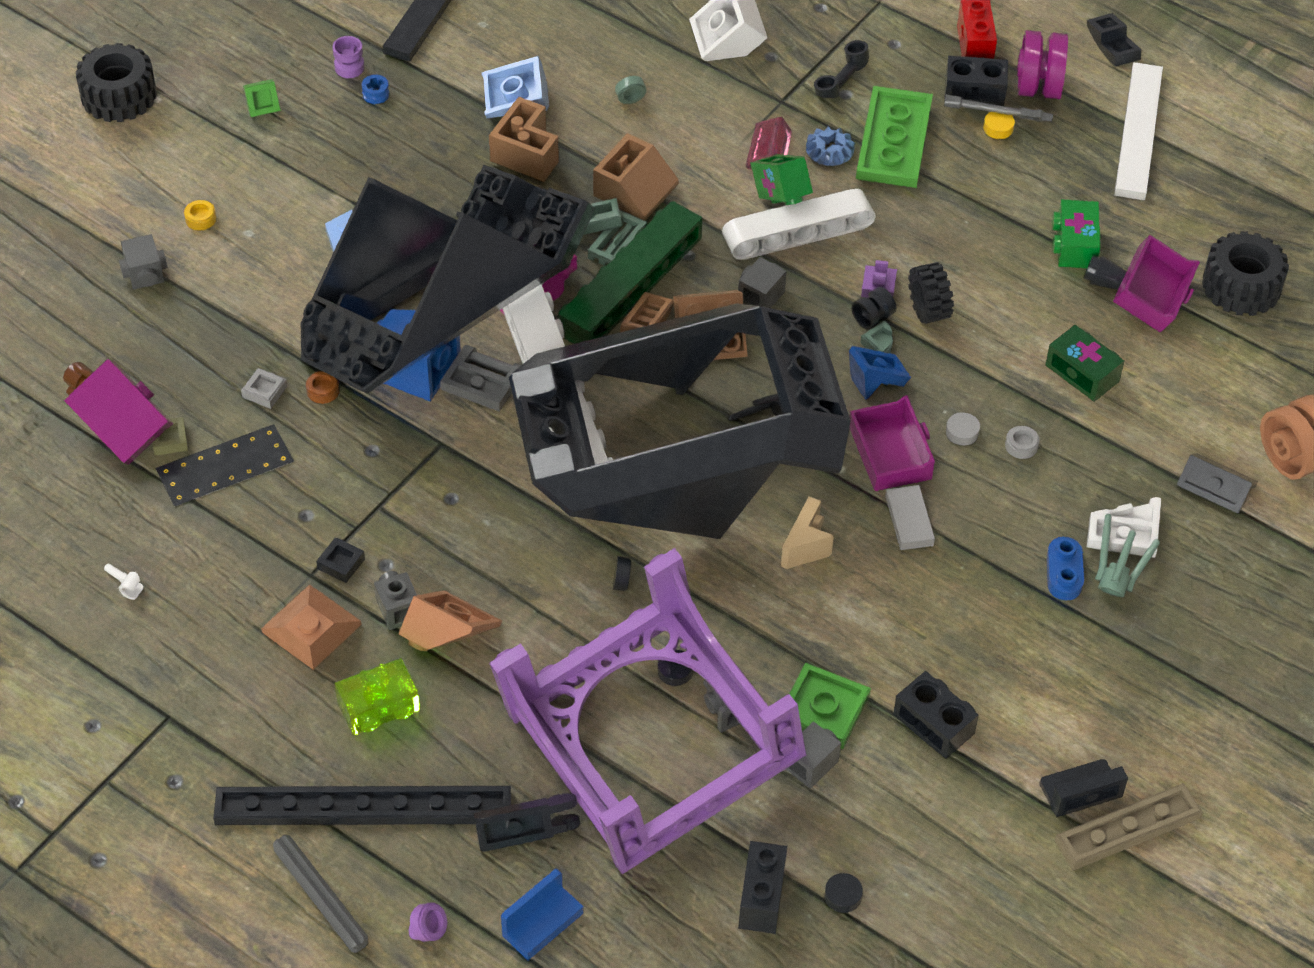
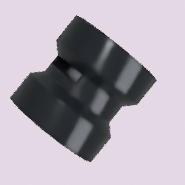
M881 286L870 291L867 298L861 297L857 299L851 306L855 320L861 327L867 330L878 325L881 318L887 319L895 314L897 309L893 296Z

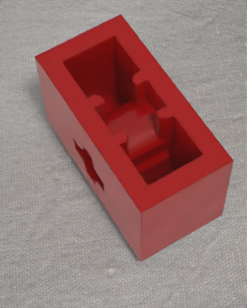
M961 0L957 30L962 57L994 59L997 36L990 0Z

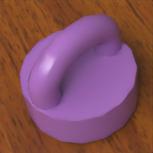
M425 903L416 906L410 916L409 936L411 939L426 942L439 940L443 937L447 928V916L444 909L436 903Z

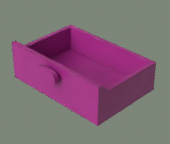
M1149 235L1138 246L1113 302L1161 333L1176 318L1182 302L1187 304L1194 289L1189 288L1200 262L1198 260L1186 259Z
M107 359L64 400L113 453L127 465L132 463L153 441L173 425L172 421L150 400L155 394L142 381L135 384L110 359Z
M907 395L896 402L850 411L849 417L851 422L849 429L874 491L932 480L935 460L926 441L930 439V434L925 422L919 424Z

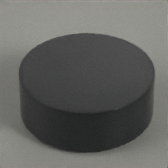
M617 556L613 590L626 591L628 589L631 571L630 557Z
M675 650L676 653L684 652L682 650ZM658 660V676L664 683L671 686H680L691 679L693 675L691 668L671 661Z
M839 873L827 881L824 898L827 905L834 911L848 913L860 905L863 888L855 876Z

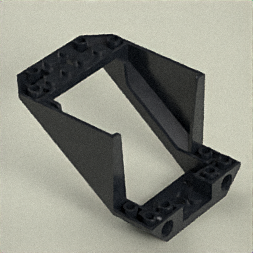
M483 165L481 171L475 177L473 189L468 199L462 205L461 212L457 211L456 217L459 218L456 220L368 177L311 301L304 309V317L300 323L301 360L366 394L370 393L401 371L568 268L595 208L584 199L552 188L548 190L539 188L515 175ZM426 287L411 322L406 324L401 335L371 321Z
M736 303L536 353L509 377L532 484L571 517L721 539L779 464L837 474L842 470L851 420L819 320L816 317L762 306ZM737 332L761 337L784 414L595 465L575 380L586 382L594 374L675 388L676 394L683 395Z

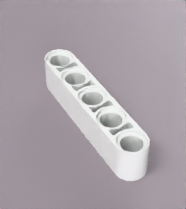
M850 189L732 219L724 225L722 235L733 257L738 260H745L863 230L874 222L876 216L864 192L861 189Z

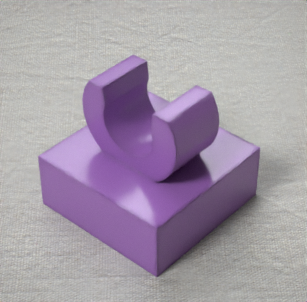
M876 260L875 266L866 265L861 297L867 298L870 291L880 286L888 290L893 296L897 269L888 268L887 261Z

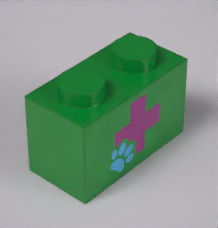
M776 154L750 163L759 199L771 200L772 204L784 202L785 205H793L802 202V196L813 193L805 156Z
M1061 199L1059 212H1053L1052 230L1057 231V235L1053 237L1052 252L1058 254V267L1087 268L1093 255L1099 257L1101 248L1099 202Z

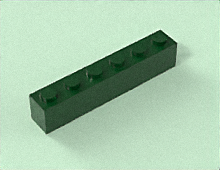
M671 201L663 210H658L653 220L645 228H640L634 239L626 247H621L615 258L607 266H602L596 277L588 285H583L577 296L569 304H564L561 307L557 319H560L562 323L564 339L576 344L607 336L632 310L644 292L649 293L702 239L703 217L674 201Z

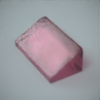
M782 116L756 123L745 165L747 169L752 170L751 162L776 154L787 155L792 131Z

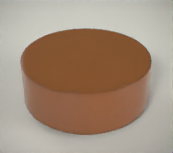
M323 371L316 372L306 381L307 395L313 402L329 403L339 395V381Z

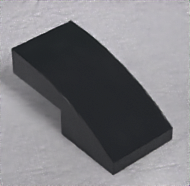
M1110 13L1087 20V27L1094 41L1114 67L1141 60V48L1127 37V25L1116 15Z

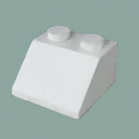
M710 0L689 19L701 58L704 61L747 56L768 38L755 0Z

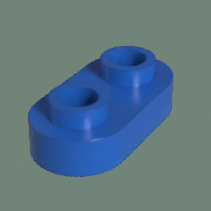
M1070 537L1054 539L1049 544L1047 552L1048 589L1054 597L1060 600H1073L1081 594L1084 583L1083 550L1081 545Z

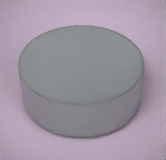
M956 413L948 419L946 435L951 442L965 446L974 443L978 439L980 423L976 417L968 413Z
M1027 426L1013 427L1007 433L1005 448L1015 458H1030L1038 451L1039 435L1035 430Z

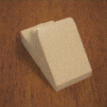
M808 497L782 547L781 567L789 569L827 558L832 554L834 537L832 534L821 531L824 516L820 515V500Z

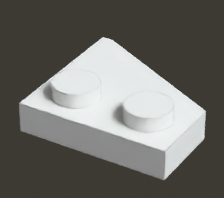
M1150 498L1149 504L1133 507L1129 503L1118 506L1113 510L1104 509L1091 512L1087 548L1101 550L1104 518L1106 514H1111L1108 551L1121 553L1129 531L1135 530L1136 535L1129 554L1143 556L1152 542L1158 539L1161 498ZM1157 549L1152 556L1153 558L1156 556Z

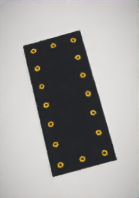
M273 424L155 469L175 507L294 462Z

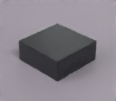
M335 537L317 559V569L347 583L365 560V553L363 550Z

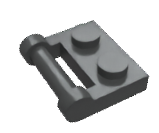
M466 344L441 379V390L500 412L512 393L509 377L521 364L514 363V365L479 353L475 347Z

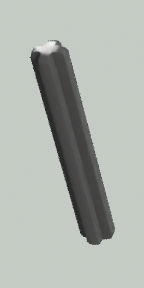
M283 835L276 839L273 843L274 852L350 951L357 953L365 948L369 943L367 934L291 836Z

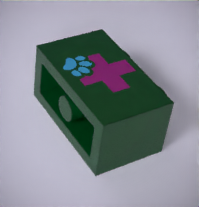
M1073 325L1049 344L1045 366L1095 402L1120 382L1125 360L1119 357L1116 352L1097 341L1090 333L1085 332L1077 325Z

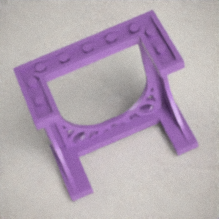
M675 548L665 554L657 555L648 565L644 566L653 601L651 605L634 611L627 620L619 625L605 629L598 638L585 646L576 647L566 658L554 665L544 667L537 676H535L529 655L521 643L512 649L502 651L489 663L508 715L515 724L518 722L522 723L569 791L575 794L577 802L608 844L613 862L621 874H624L806 756L798 704L790 694L770 706L763 700L714 637L691 599L683 559ZM663 631H667L670 634L668 644L661 650L654 649L651 646L652 638ZM681 639L682 643H680V646L686 651L683 653H676L675 650L678 646L679 640ZM644 644L641 650L633 652V650ZM665 660L691 668L706 679L759 747L760 751L644 825L640 808L633 797L630 795L619 802L588 760L579 740V719L583 705L591 691L610 673L639 661ZM585 681V684L578 689L574 688L575 686ZM563 694L569 695L575 700L571 707L565 709L555 708L550 704V702ZM569 718L570 723L563 728L560 719Z

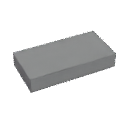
M920 486L886 489L885 497L900 550L934 546L935 537Z

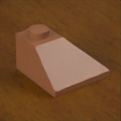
M309 585L262 627L261 630L263 634L314 670L361 626V620Z
M443 590L413 596L399 635L408 639V644L411 647L420 651H428L429 649L442 647L498 628L502 620Z

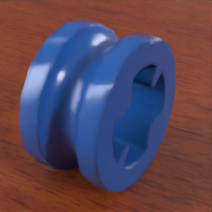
M377 74L363 79V99L370 104L385 102L389 97L388 80L382 75Z

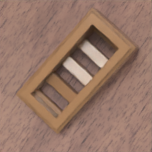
M644 292L621 323L620 332L666 321L674 306V300Z

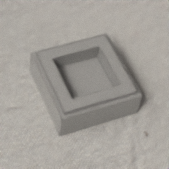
M258 368L241 390L242 398L271 409L287 388V379Z

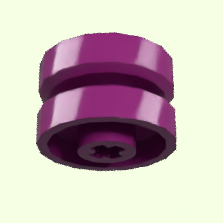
M1024 31L1017 65L1018 96L1033 97L1037 93L1039 79H1042V94L1044 98L1061 99L1067 63L1068 34L1051 33L1047 40L1046 50L1043 51V35L1041 31Z

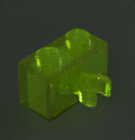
M402 658L386 664H379L378 667L367 671L363 670L357 675L334 683L337 703L352 735L373 731L382 724L395 719H405L420 710L418 690Z

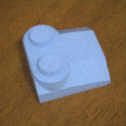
M539 56L482 72L486 118L504 116L518 97L546 106L547 111L549 107L547 81Z

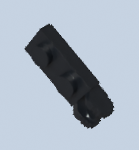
M557 794L549 799L542 798L473 813L480 851L485 852L552 838L554 834L579 828L580 818L575 813L558 815L553 819L550 817V814L575 807L577 805L575 794Z

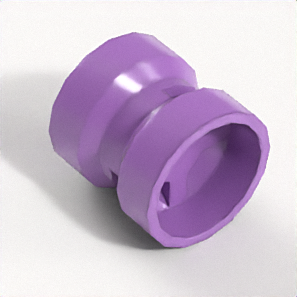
M343 36L333 43L335 72L343 78H354L364 71L362 43L358 38Z

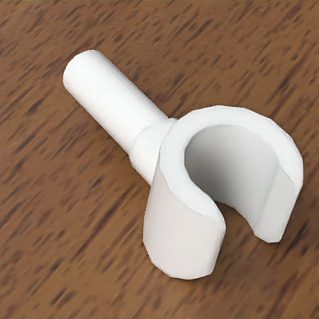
M106 564L104 567L107 573L121 582L118 588L122 595L132 600L138 597L144 587L139 583L140 578L136 572L126 574L111 564Z

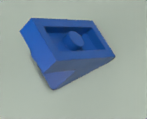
M852 346L849 350L851 379L864 399H868L881 383L904 387L911 378L895 354Z

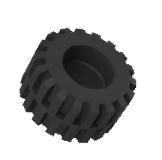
M122 43L110 46L106 44L102 48L96 47L92 49L91 53L85 54L82 57V61H79L77 64L76 79L82 106L85 107V111L88 114H93L94 118H104L106 122H111L112 120L124 122V119L132 120L138 114L143 115L147 112L146 108L153 106L154 99L157 96L153 67L149 56L145 55L142 49H135V46L130 44L127 46H123Z
M1241 231L1240 234L1235 232L1228 233L1227 238L1222 236L1217 239V243H1213L1202 277V287L1205 288V295L1207 298H1213L1212 303L1215 306H1222L1223 310L1228 313L1233 311L1236 312V315L1243 316V313H1248L1249 316H1254L1259 311L1263 314L1269 310V307L1273 308L1280 299L1289 270L1287 255L1282 253L1283 249L1280 245H1274L1272 239L1268 237L1266 239L1262 238L1261 234L1254 233L1252 235L1248 234V231Z

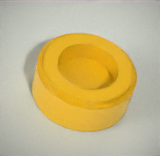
M989 112L985 116L983 129L992 138L1005 139L1012 135L1015 120L1012 115Z
M205 200L189 203L184 209L186 225L193 230H206L212 227L216 222L214 205Z

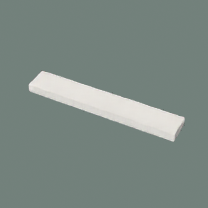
M1133 62L1114 196L1145 200L1163 71L1161 66Z

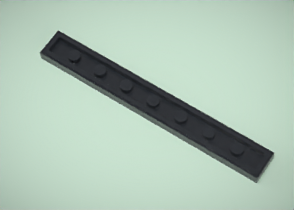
M511 786L216 787L213 819L215 825L475 824L473 813L511 805Z

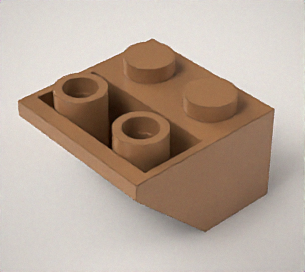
M629 133L593 169V196L603 201L617 198L619 209L644 221L679 184V179L654 145Z
M738 290L673 296L675 319L736 303L743 304L742 292ZM737 332L714 360L747 357L746 334Z

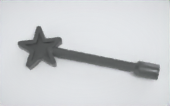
M947 94L945 97L944 107L957 109L965 107L1019 116L1021 119H1030L1036 122H1052L1053 114L1045 113L1043 110L1011 108L963 100L962 97Z

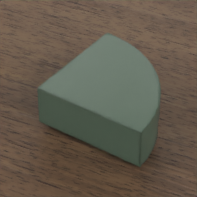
M883 321L861 335L860 343L866 349L891 353L893 345L892 329L886 321Z

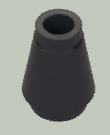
M1093 255L1083 278L1089 280L1091 285L1118 290L1127 271L1103 255L1101 257Z

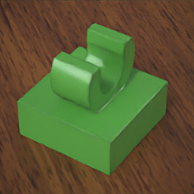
M273 79L243 85L251 117L281 111Z

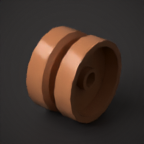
M1304 395L1291 401L1287 406H1280L1267 412L1262 417L1260 425L1261 441L1267 456L1273 466L1282 475L1291 480L1301 479L1314 472V395Z

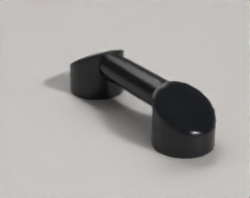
M855 40L845 46L847 64L835 77L824 75L815 80L814 88L817 96L822 98H837L840 96L839 90L855 71L863 69L869 61V50L866 42Z

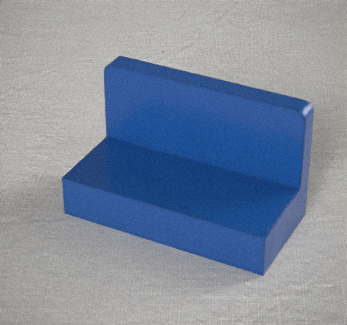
M557 868L501 914L502 936L527 960H530L583 914V906L563 888L562 873Z

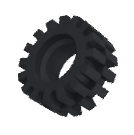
M934 262L910 269V275H908L910 282L908 288L911 290L910 299L914 302L912 306L914 310H917L916 315L920 318V321L927 324L952 317L954 301L951 297H953V291H950L949 286H951L950 280L947 281L948 275L946 271H943L942 264L939 265V262Z

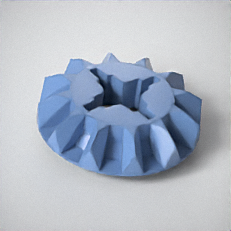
M828 126L825 131L816 128L814 134L808 135L806 152L812 160L819 164L836 166L851 159L854 154L855 142L851 140L849 133L843 134L841 128L831 130ZM830 142L835 143V145L832 144L830 147L827 148V150H825V144L828 145L830 144Z

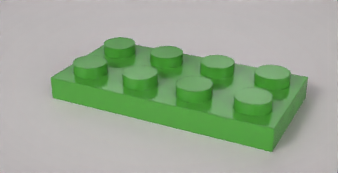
M873 86L856 179L917 188L933 94Z

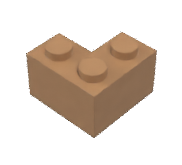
M518 97L489 134L490 161L545 182L559 162L558 136L546 132V106Z

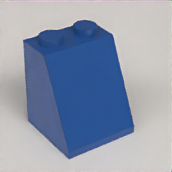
M390 309L385 318L379 320L377 324L401 335L406 324L411 322L416 310ZM460 335L383 384L431 402L441 387V379L461 351Z

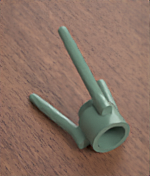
M1106 514L1102 533L1099 569L1095 580L1100 581L1098 589L1117 597H1124L1126 591L1132 592L1135 581L1153 556L1160 541L1155 539L1131 575H1128L1130 569L1125 564L1136 535L1135 530H1130L1118 563L1111 562L1109 568H1107L1112 517L1111 514Z

